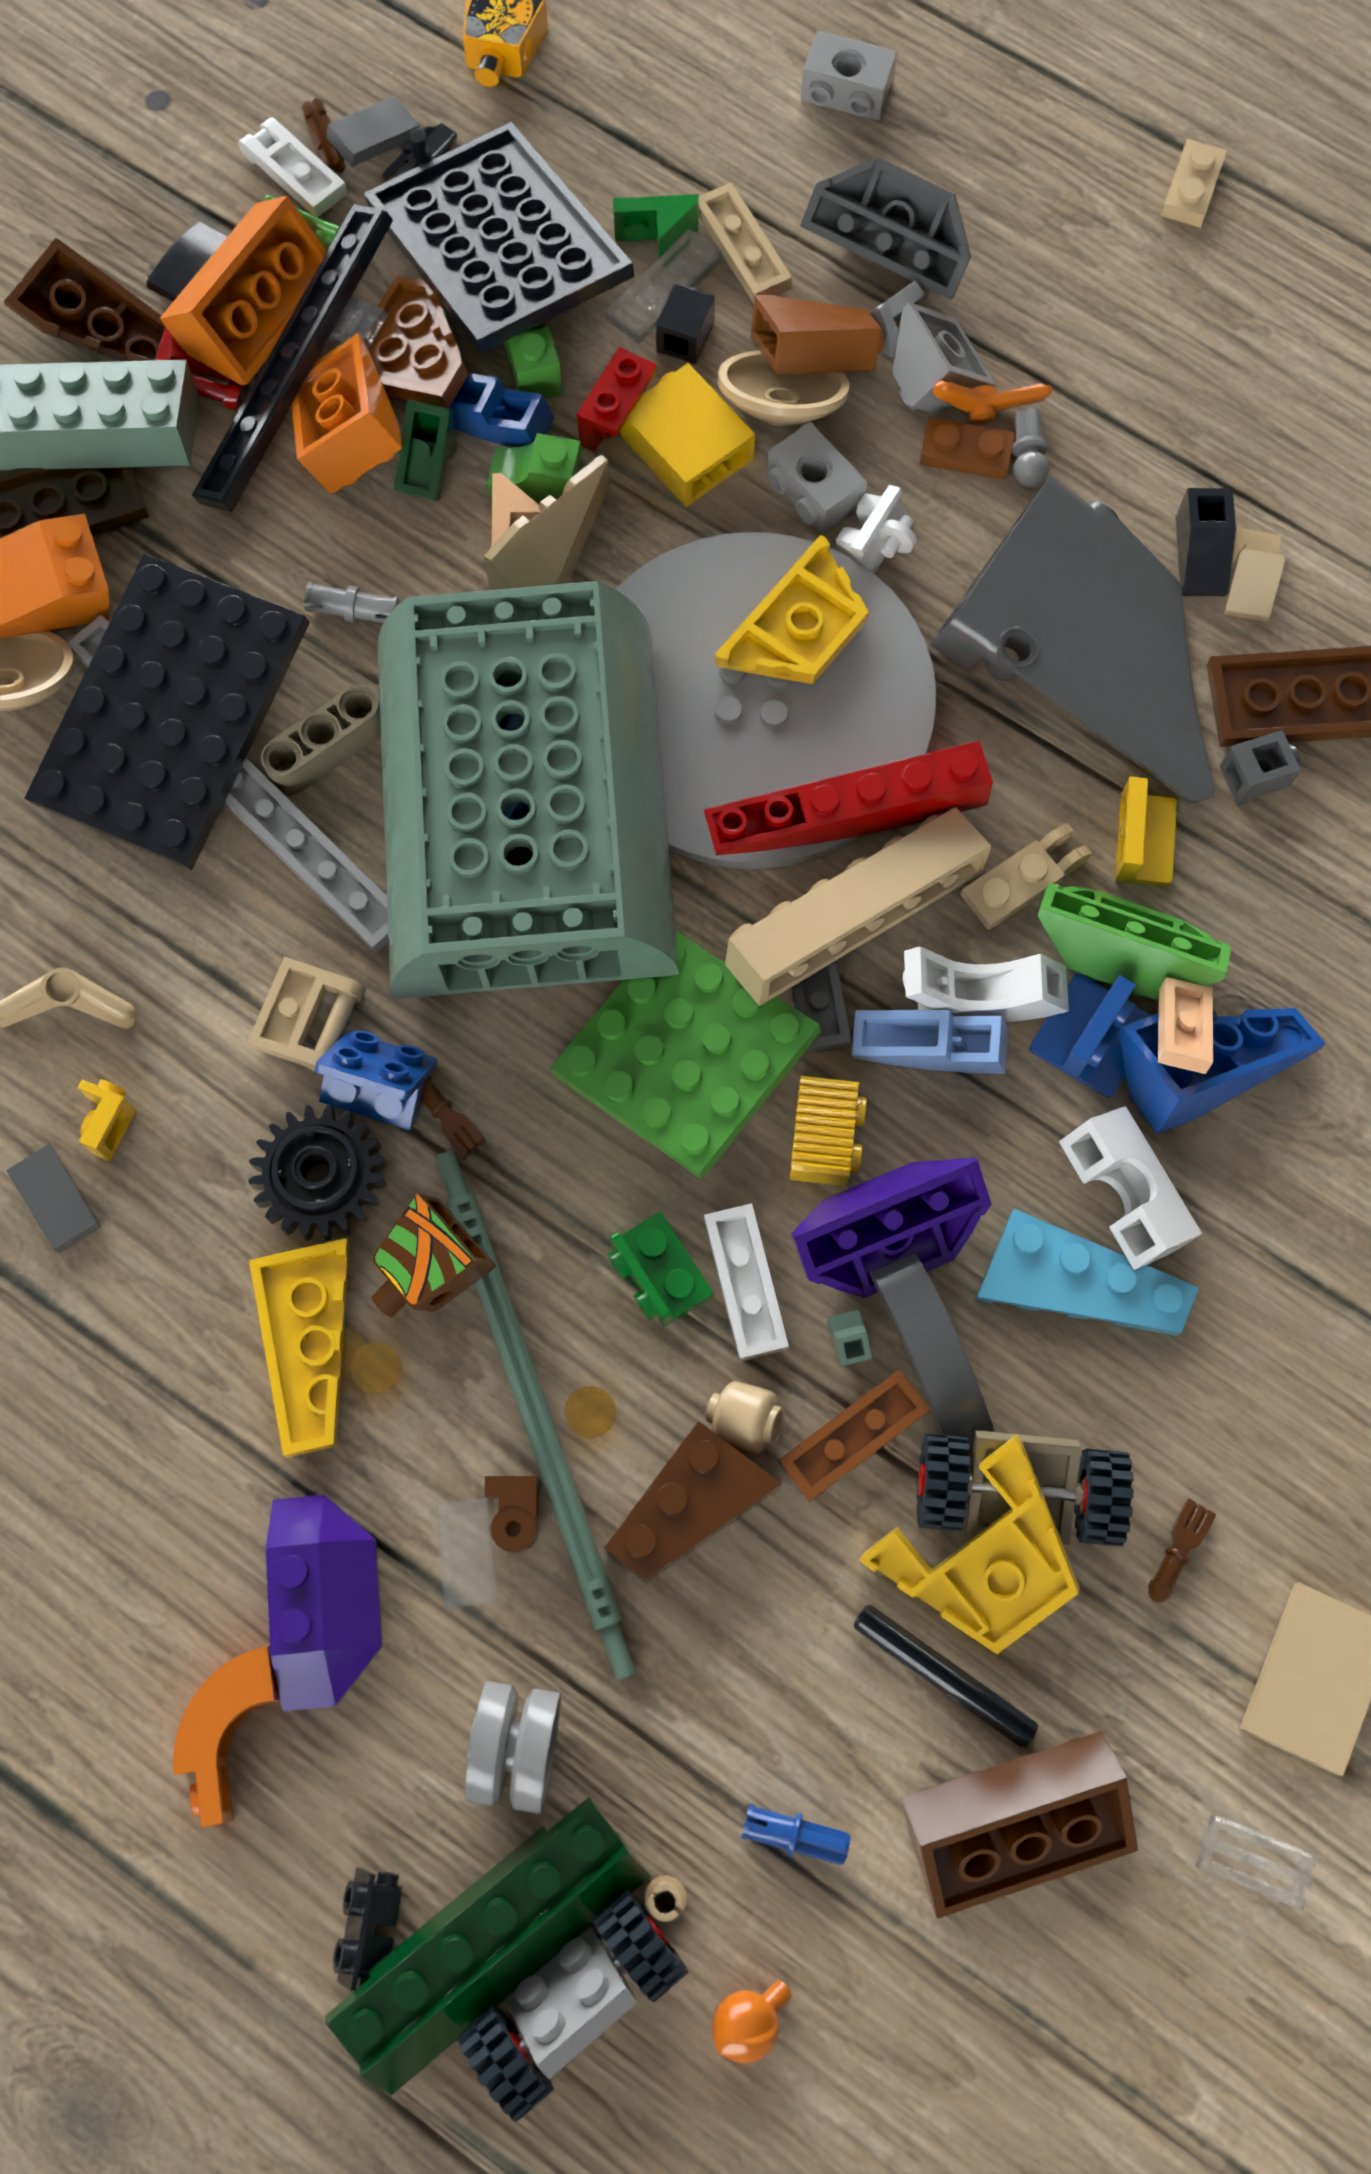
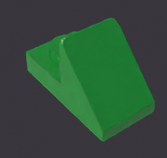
M698 194L613 198L615 241L638 242L657 239L659 266L663 265L698 231Z

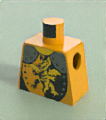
M466 0L463 28L466 65L470 69L475 70V78L480 84L486 87H494L498 84L501 75L517 78L524 76L548 30L546 0Z

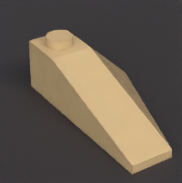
M600 455L570 478L564 487L562 496L557 500L550 495L543 499L539 505L540 512L531 520L524 516L520 517L485 553L484 561L489 590L569 583L610 485L607 458Z

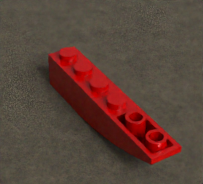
M980 740L706 808L704 809V815L716 856L760 852L818 844L895 829L923 822L935 814L941 816L955 807L960 812L987 806L993 781Z

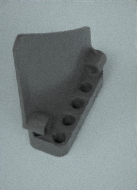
M1050 475L1023 510L930 645L962 669L971 668L983 656L985 658V666L994 678L1000 681H1010L1020 676L1185 801L1196 803L1206 800L1214 794V782L1196 707L1180 582L1120 521L1117 514L1110 507L1097 501L1085 502ZM1005 647L1013 649L1017 653L1019 661L1010 659L1006 654Z

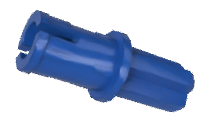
M753 1804L749 1805L746 1815L747 1820L744 1823L741 1838L788 1850L787 1856L793 1857L795 1852L838 1865L845 1863L850 1846V1835L847 1832L802 1820L803 1814L797 1813L796 1818L755 1807Z

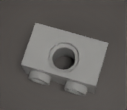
M817 30L803 68L801 100L818 106L851 113L859 117L880 121L894 82L897 51Z
M810 421L769 450L767 479L778 494L782 495L784 493L795 505L798 515L806 524H813L822 535H825L857 511L858 503L866 493L867 481ZM809 479H814V480H818V481H820V482H815V483H813V482H809V481H807V480H809Z

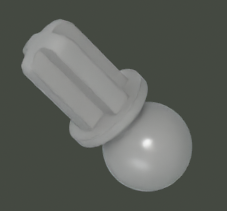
M1028 408L1018 411L1015 416L1016 441L1012 445V453L1017 459L1014 463L1013 472L1018 483L1025 487H1035L1044 482L1049 472V464L1044 456L1048 445L1047 441L1042 438L1040 414L1037 413L1035 408Z

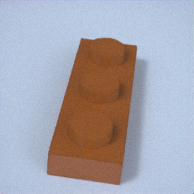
M899 1369L781 1457L778 1463L806 1501L810 1503L921 1419L931 1409Z

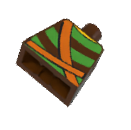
M417 1193L373 1255L374 1264L388 1280L372 1295L371 1299L376 1307L389 1317H394L406 1303L414 1310L434 1312L491 1272L496 1267V1264L440 1199Z

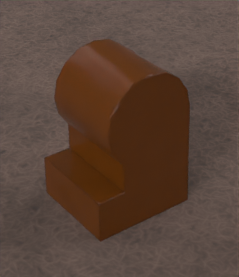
M485 1476L484 1497L487 1499H499L498 1512L493 1518L490 1528L492 1539L497 1546L505 1551L513 1553L524 1552L532 1547L537 1540L539 1531L540 1479L537 1476Z

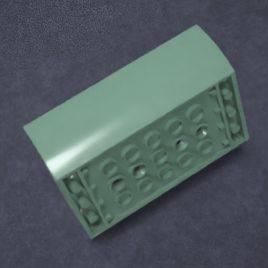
M599 581L407 597L386 618L380 629L377 645L390 989L392 998L401 999L679 975L652 639L649 624L644 614L625 595ZM514 683H518V684H516V685L513 686V687H502V686H500V685H502V684H514ZM510 714H518L525 719L523 725L514 731L501 729L499 722L503 717ZM514 802H523L530 807L528 815L520 820L506 818L504 810ZM526 847L533 852V856L525 865L514 866L506 861L508 853L514 848Z

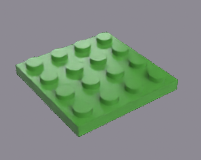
M676 931L679 975L624 979L552 1064L550 1070L554 1077L703 1180L821 1031L820 1025L777 996L759 1006L725 966V962Z

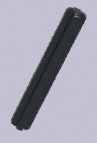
M866 1605L861 1610L853 1625L858 1632L1016 1745L1026 1747L1032 1741L1038 1729L1037 1722L874 1606Z

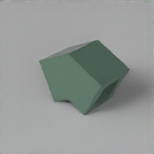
M859 1310L828 1318L829 1333L835 1354L841 1366L872 1359L867 1331L863 1325Z

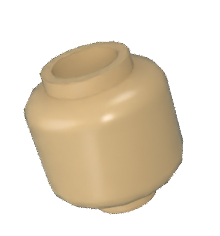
M737 1381L729 1383L721 1394L714 1393L706 1410V1421L712 1424V1431L735 1449L750 1454H759L768 1445L774 1446L781 1435L785 1419L784 1407L779 1406L777 1396L773 1391Z

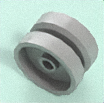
M486 1681L482 1690L477 1715H475L468 1745V1768L465 1787L466 1802L494 1806L502 1796L507 1774L512 1773L510 1801L513 1809L539 1814L543 1812L558 1733L561 1708L560 1692L533 1689L527 1695L521 1721H517L518 1693L515 1686Z

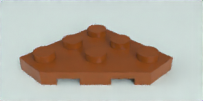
M396 275L360 336L364 339L387 396L449 408L469 373L442 302L424 279Z

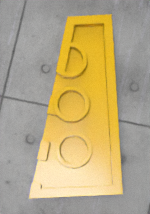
M347 1238L249 1260L282 1453L286 1458L337 1447L350 1242Z

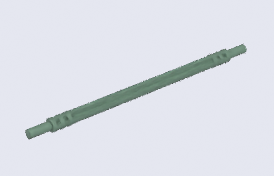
M447 1151L436 1156V1160L450 1198L447 1202L448 1210L496 1264V1267L475 1284L575 1570L581 1594L584 1596L585 1606L588 1614H590L594 1632L600 1631L617 1681L636 1674V1670L619 1624L624 1621L622 1614L619 1612L615 1594L612 1592L609 1577L605 1572L494 1255L486 1226H484L482 1214L478 1209L475 1194L468 1192L455 1152Z

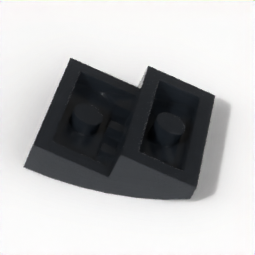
M198 222L185 232L160 259L146 280L147 288L173 302L228 236Z

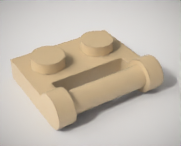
M284 957L247 1043L253 1049L305 1066L315 1072L317 1060L340 1040L355 1002H361L366 987L350 978ZM326 991L337 994V997L314 1050L304 1047V1041Z

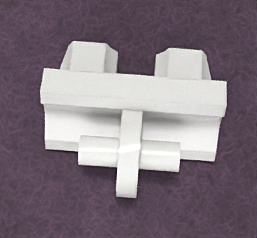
M889 485L882 496L865 493L858 503L856 511L859 523L864 524L862 529L859 530L848 526L843 527L836 538L839 552L856 560L874 574L885 557L892 558L896 552L910 553L917 543V538L910 529L914 521L900 503L901 488Z

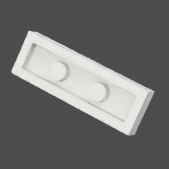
M752 1203L705 1214L704 1222L739 1361L788 1350L789 1345Z

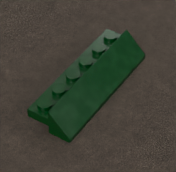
M588 1797L548 1831L542 1826L369 1970L370 1979L325 2015L326 2025L360 2067V2077L388 2094L393 2095L456 2042L457 2035L492 2005L498 2006L518 1988L524 1979L534 1975L560 1953L566 1943L577 1938L590 1926H593V1919L625 1891L629 1890L632 1893L647 1881L651 1875L621 1835L614 1830L591 1798Z

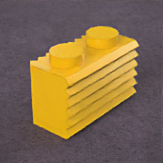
M800 1076L789 1180L843 1187L848 1184L850 1172L859 1173L862 1144L853 1143L855 1126H864L867 1102L866 1097H858L859 1082Z

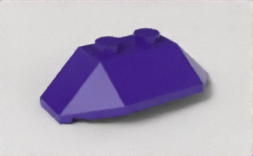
M976 1158L912 1162L823 1199L791 1235L806 1278L809 1281L866 1298L878 1293L869 1272L914 1253L919 1257L926 1272L953 1261L973 1233L981 1215L986 1214L992 1203Z
M325 1495L273 1500L266 1541L270 1656L282 1710L286 1712L337 1706L346 1695V1692L383 1647L377 1541Z

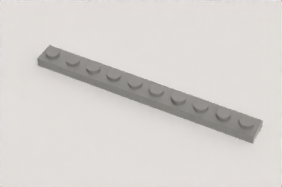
M99 615L66 643L70 646L72 653L87 668L109 625V622L102 615ZM245 758L224 804L376 954L389 942L387 895L253 763Z

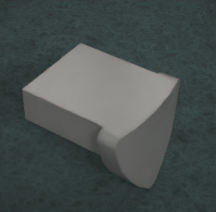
M916 280L870 313L883 330L884 345L882 352L891 358L895 357L899 334L895 322L901 319L903 307L908 302L917 305L925 296Z

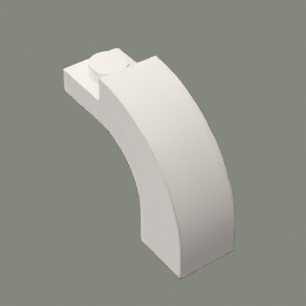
M921 946L904 951L905 970L903 972V984L906 990V997L918 1002V1010H950L953 1016H1002L1005 1022L1038 1019L1069 1011L1066 966L1042 954L998 964H966L952 961Z

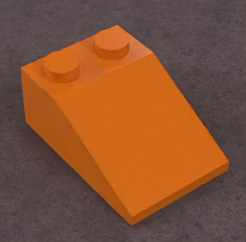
M357 333L314 363L291 405L297 460L331 495L344 486L354 484L362 474L379 463L388 462L402 449L398 420L364 339Z
M85 514L40 520L0 538V639L90 624L99 615H102L107 621L110 620L109 589Z

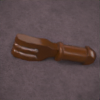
M429 1076L425 1080L421 1099L431 1110L432 1117L441 1120L443 1134L458 1154L465 1159L470 1155V1152L477 1149V1145L480 1146L486 1139L464 1114L451 1110L452 1102L442 1095Z
M1190 1498L1183 1505L1171 1531L1173 1546L1165 1549V1557L1154 1579H1151L1148 1585V1594L1157 1603L1164 1602L1173 1594L1172 1589L1184 1565L1189 1563L1187 1554L1191 1549L1201 1544L1216 1516V1513L1209 1509L1206 1510L1200 1504L1197 1505Z

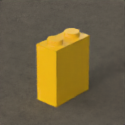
M689 363L675 372L666 373L658 381L657 385L642 394L620 430L624 441L685 507H688L754 460L755 433Z

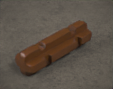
M319 98L305 101L302 105V110L318 156L334 173H342L346 168L344 158L326 138L327 126L331 122L326 114L327 111L323 101Z

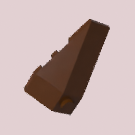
M55 237L4 300L5 306L42 333L118 361H154L165 329V325L159 319L162 315L57 237Z

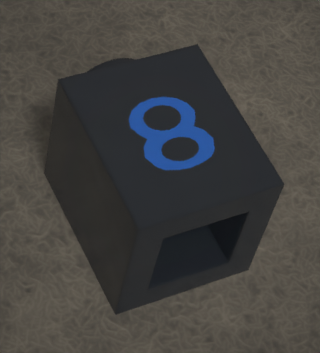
M674 283L656 323V352L697 365L714 326L715 296L695 287L689 288Z

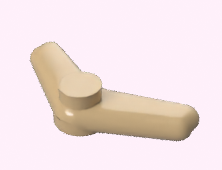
M68 968L52 969L35 981L0 1000V1027L2 1028L59 1006L72 1007L125 1029L131 1028L136 1021L133 1005Z

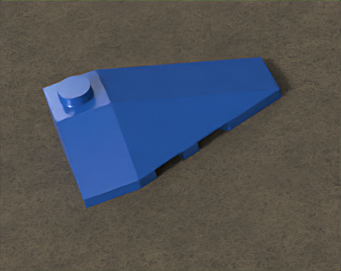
M1296 1008L1245 1010L1241 1016L1219 1017L1216 1011H1213V1063L1207 1073L1202 1074L1158 1063L1159 1013L1124 1025L1119 1031L1129 1097L1157 1134L1201 1117L1316 1053L1325 1045V1042Z

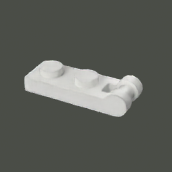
M273 117L260 125L261 130L254 136L247 134L238 141L242 154L251 164L256 163L316 218L348 194L345 182Z

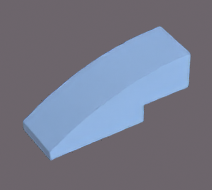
M855 1010L852 1057L857 1060L915 1069L1006 1074L1008 1027L1002 1016H953L950 1010Z

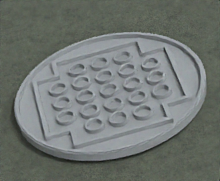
M764 532L731 533L703 538L678 546L657 556L637 569L615 589L625 595L640 609L649 624L651 632L669 851L695 861L735 869L787 867L829 855L853 843L862 836L806 846L716 856L704 809L927 753L936 712V684L927 644L916 621L899 597L876 574L856 560L835 549H829L839 568L843 566L849 576L852 590L860 595L869 611L868 621L813 685L719 668L714 664L715 653L814 541L790 535Z

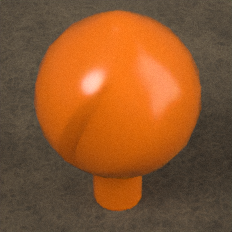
M777 1980L762 1995L748 1990L736 1991L719 2003L713 2015L711 2028L715 2049L719 2055L737 2063L748 2064L761 2060L770 2053L776 2043L779 2031V2021L776 2013L792 1998V1993L784 1982Z

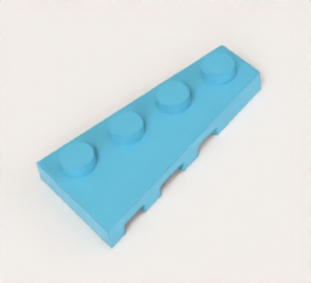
M1013 1209L975 1301L991 1304L993 1302L1017 1306L1016 1308L1055 1312L1066 1314L1067 1317L1101 1320L1112 1322L1113 1325L1178 1336L1183 1331L1199 1287L1148 1265L1134 1270L1126 1256L1017 1209Z

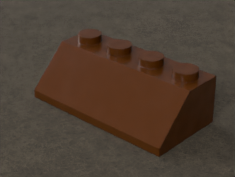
M1102 1731L1081 1738H1075L1066 1743L1033 1754H1027L1018 1759L982 1771H975L969 1775L900 1797L910 1839L937 1919L1138 1851L1127 1777Z

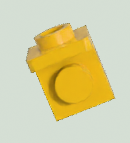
M82 1079L77 1089L91 1102L98 1104L96 1110L93 1109L86 1115L81 1126L82 1136L78 1142L93 1155L110 1162L137 1110L125 1099L127 1092L121 1087L103 1079H100L98 1085Z

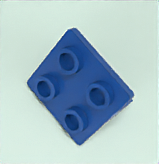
M1076 973L1067 985L1069 1011L1048 1016L1031 1042L1029 1051L1104 1097L1111 1098L1126 1076L1119 1031L1122 1026L1151 1015L1127 1000L1136 984L1121 975L1117 977L1110 990H1107L1084 975Z
M367 1031L347 1032L316 1062L315 1072L324 1075L319 1102L410 1130L416 1124L425 1080L435 1070L437 1059L425 1055L422 1049L415 1046H396L380 1041L377 1035Z

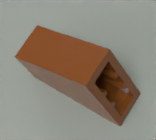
M765 294L755 295L750 337L776 375L875 371L877 354L882 352L884 345V334L881 326H879L867 309Z

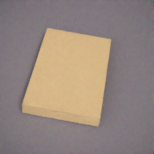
M1300 1582L1294 1583L1239 1729L1336 1776L1343 1777L1371 1702V1616Z

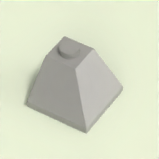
M910 302L903 307L892 374L901 387L899 395L908 407L913 410L920 409L934 414L954 407L934 396L933 386L938 381L952 382L970 389L978 386H996L957 319Z

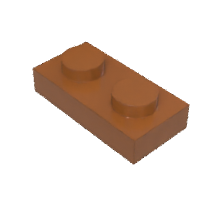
M929 417L919 465L1006 480L1015 432Z

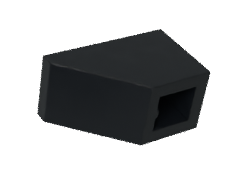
M1187 488L1175 517L1182 596H1226L1229 588L1236 533L1233 488Z

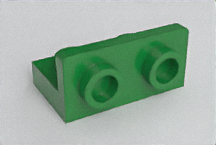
M661 1211L622 1235L617 1231L610 1236L613 1250L607 1256L619 1276L624 1279L630 1275L638 1287L639 1292L633 1296L649 1321L657 1317L664 1328L713 1297L714 1292Z

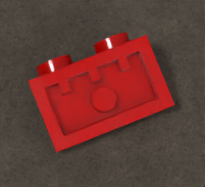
M618 347L577 412L581 446L595 452L604 438L608 439L611 435L615 436L620 432L657 371L655 362Z

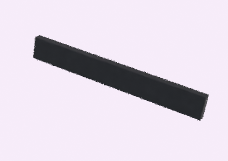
M353 204L197 484L192 496L201 505L233 512L391 226L393 219L387 210Z

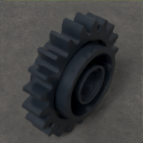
M310 1105L306 1106L303 1121H298L290 1111L287 1112L286 1121L288 1128L281 1129L278 1125L271 1123L269 1128L275 1137L274 1141L269 1142L258 1139L256 1142L263 1153L266 1154L265 1157H255L249 1160V1163L255 1170L262 1172L260 1175H255L248 1179L253 1189L264 1190L253 1199L259 1208L271 1206L265 1214L266 1219L271 1224L277 1223L284 1218L281 1229L288 1236L299 1225L301 1236L305 1241H310L316 1228H319L326 1241H330L334 1225H338L345 1234H350L351 1228L348 1219L353 1216L357 1220L366 1223L368 1219L361 1207L363 1204L379 1206L380 1202L371 1189L384 1188L387 1185L384 1177L374 1173L387 1167L384 1157L372 1156L381 1149L380 1142L377 1138L365 1140L370 1133L368 1125L362 1122L353 1128L354 1117L348 1110L341 1115L338 1121H336L335 1111L331 1105L325 1107L321 1118H317ZM317 1164H327L330 1166L328 1175L322 1181H307V1174L313 1166Z

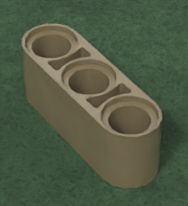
M351 686L269 741L261 753V762L269 780L284 795H295L374 742L381 735L380 704L375 692L366 686ZM359 711L370 712L363 718L356 719L352 717ZM321 737H333L326 744H315V742ZM286 762L295 763L292 768L286 771L277 770L281 764Z

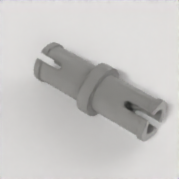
M308 582L304 596V610L307 612L314 611L344 616V621L355 623L356 619L384 623L388 615L399 604V597L360 592L359 587L350 585L347 589Z

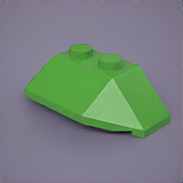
M1048 883L1037 916L1069 970L1078 972L1091 980H1101L1112 985L1117 977L1121 975L1136 984L1131 994L1146 996L1158 1001L1159 988L1166 977L1202 986L1224 980L1227 973L1231 946L1222 941H1215L1208 933L1192 924L1095 889L1074 886L1063 888L1058 884Z

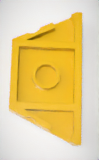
M820 535L715 653V665L719 668L813 685L867 623L869 611L860 595L852 590L851 580L843 566L840 568L837 566L829 552L830 544L824 536Z

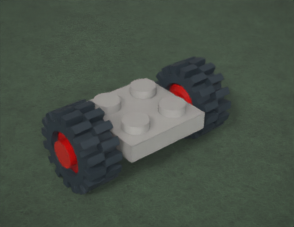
M629 1890L625 1891L593 1919L599 1934L590 1926L580 1936L566 1943L560 1953L534 1975L524 1979L518 1988L506 1998L507 2004L521 2032H518L515 2024L510 2018L506 2017L501 2009H498L496 2005H492L457 2035V2041L461 2045L460 2049L469 2059L467 2062L470 2068L479 2076L477 2079L483 2087L485 2086L488 2089L489 2095L494 2102H498L501 2110L506 2115L508 2114L513 2121L518 2122L554 2090L550 2079L638 2003L624 1978L627 1972L643 1994H646L653 2003L689 1973L662 1929L649 1916L645 1908L640 1905L636 1897Z

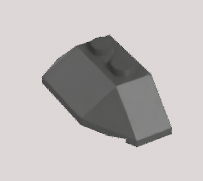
M879 157L816 183L800 227L911 281L916 280L918 284L951 300L956 294L972 257L956 194Z

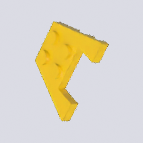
M1017 1434L982 1460L978 1466L1010 1505L1011 1509L934 1568L928 1565L898 1526L862 1553L859 1559L864 1566L873 1572L878 1570L898 1584L897 1588L912 1598L917 1596L941 1612L940 1617L996 1654L1000 1653L1078 1595L1080 1589L1022 1440Z

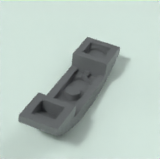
M914 1253L869 1272L888 1318H892L932 1409L929 1413L938 1434L968 1438L970 1451L973 1450L975 1430L995 1432L961 1341L919 1257Z

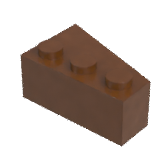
M698 1421L604 1548L608 1554L648 1583L720 1530L736 1521L761 1501L777 1492L782 1483Z

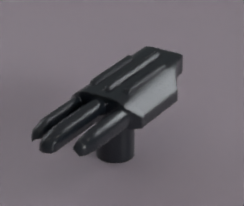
M443 123L434 127L428 126L412 130L409 134L410 140L402 147L403 153L384 171L383 179H389L405 163L407 164L393 178L445 154L457 139L456 132Z

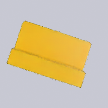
M1129 776L1120 795L1115 881L1169 886L1173 880L1177 800L1171 797L1147 795L1148 778Z

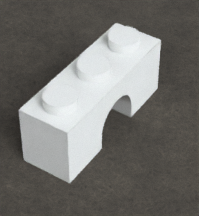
M1126 1106L1090 1118L1059 1141L1083 1184L1093 1180H1101L1110 1184L1120 1195L1125 1209L1124 1217L1109 1226L1134 1270L1172 1254L1202 1235L1195 1220Z

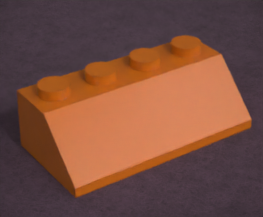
M287 195L255 203L159 319L189 356L236 383L247 385L269 357L327 251Z

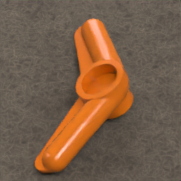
M938 381L933 386L935 397L968 413L970 422L976 425L985 424L995 419L996 411L1042 402L1052 393V386H1045L1044 384H1035L996 393V389L993 386H978L970 389L946 381Z

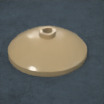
M760 350L737 354L724 361L719 368L717 380L719 389L733 405L749 415L775 426L803 424L832 414L845 404L850 388L849 380L843 372L776 375Z
M50 631L0 639V711H13L38 704L56 694L68 682L74 671V659L72 650L64 639Z

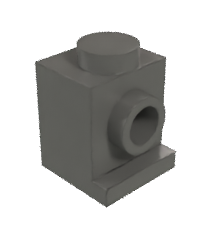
M1283 730L1231 746L1219 767L1237 806L1246 804L1249 799L1290 787L1301 771V762L1297 749L1294 745L1288 743Z

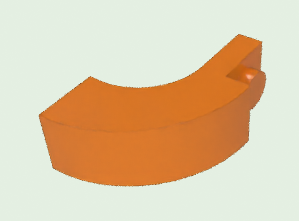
M270 1646L243 1653L217 1669L196 1691L182 1716L174 1744L173 1775L195 1772L196 1783L190 1785L189 1799L193 1816H200L201 1828L234 1821L227 1762L231 1738L238 1725L248 1714L263 1705L280 1701L270 1656Z

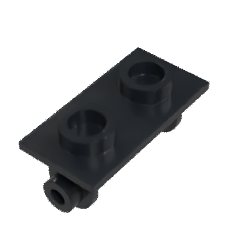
M356 1867L354 1881L347 1883L343 1897V1913L348 1917L344 1938H339L335 1946L333 1971L338 1974L337 1982L350 1991L356 1990L358 1978H360L359 1987L369 1980V1970L392 1951L394 1938L391 1936L375 1935L377 1925L396 1927L403 1886L398 1885L400 1874L379 1871L377 1882H375L376 1874L361 1867Z

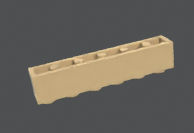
M956 807L941 816L937 814L932 815L917 830L907 836L892 838L876 854L867 859L865 857L856 859L840 875L831 880L822 879L808 890L807 894L797 900L780 903L766 918L754 925L748 923L739 927L728 940L725 966L754 1001L761 1006L983 873L991 845Z

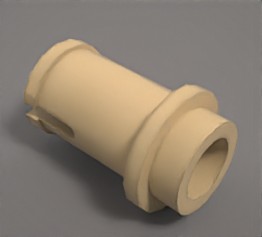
M669 1875L659 1876L653 1879L646 1888L644 1895L645 1906L649 1914L656 1920L662 1922L672 1921L679 1917L685 1909L687 1902L686 1890L677 1878ZM662 1891L671 1892L676 1901L670 1908H661L656 1903V1894L658 1895Z

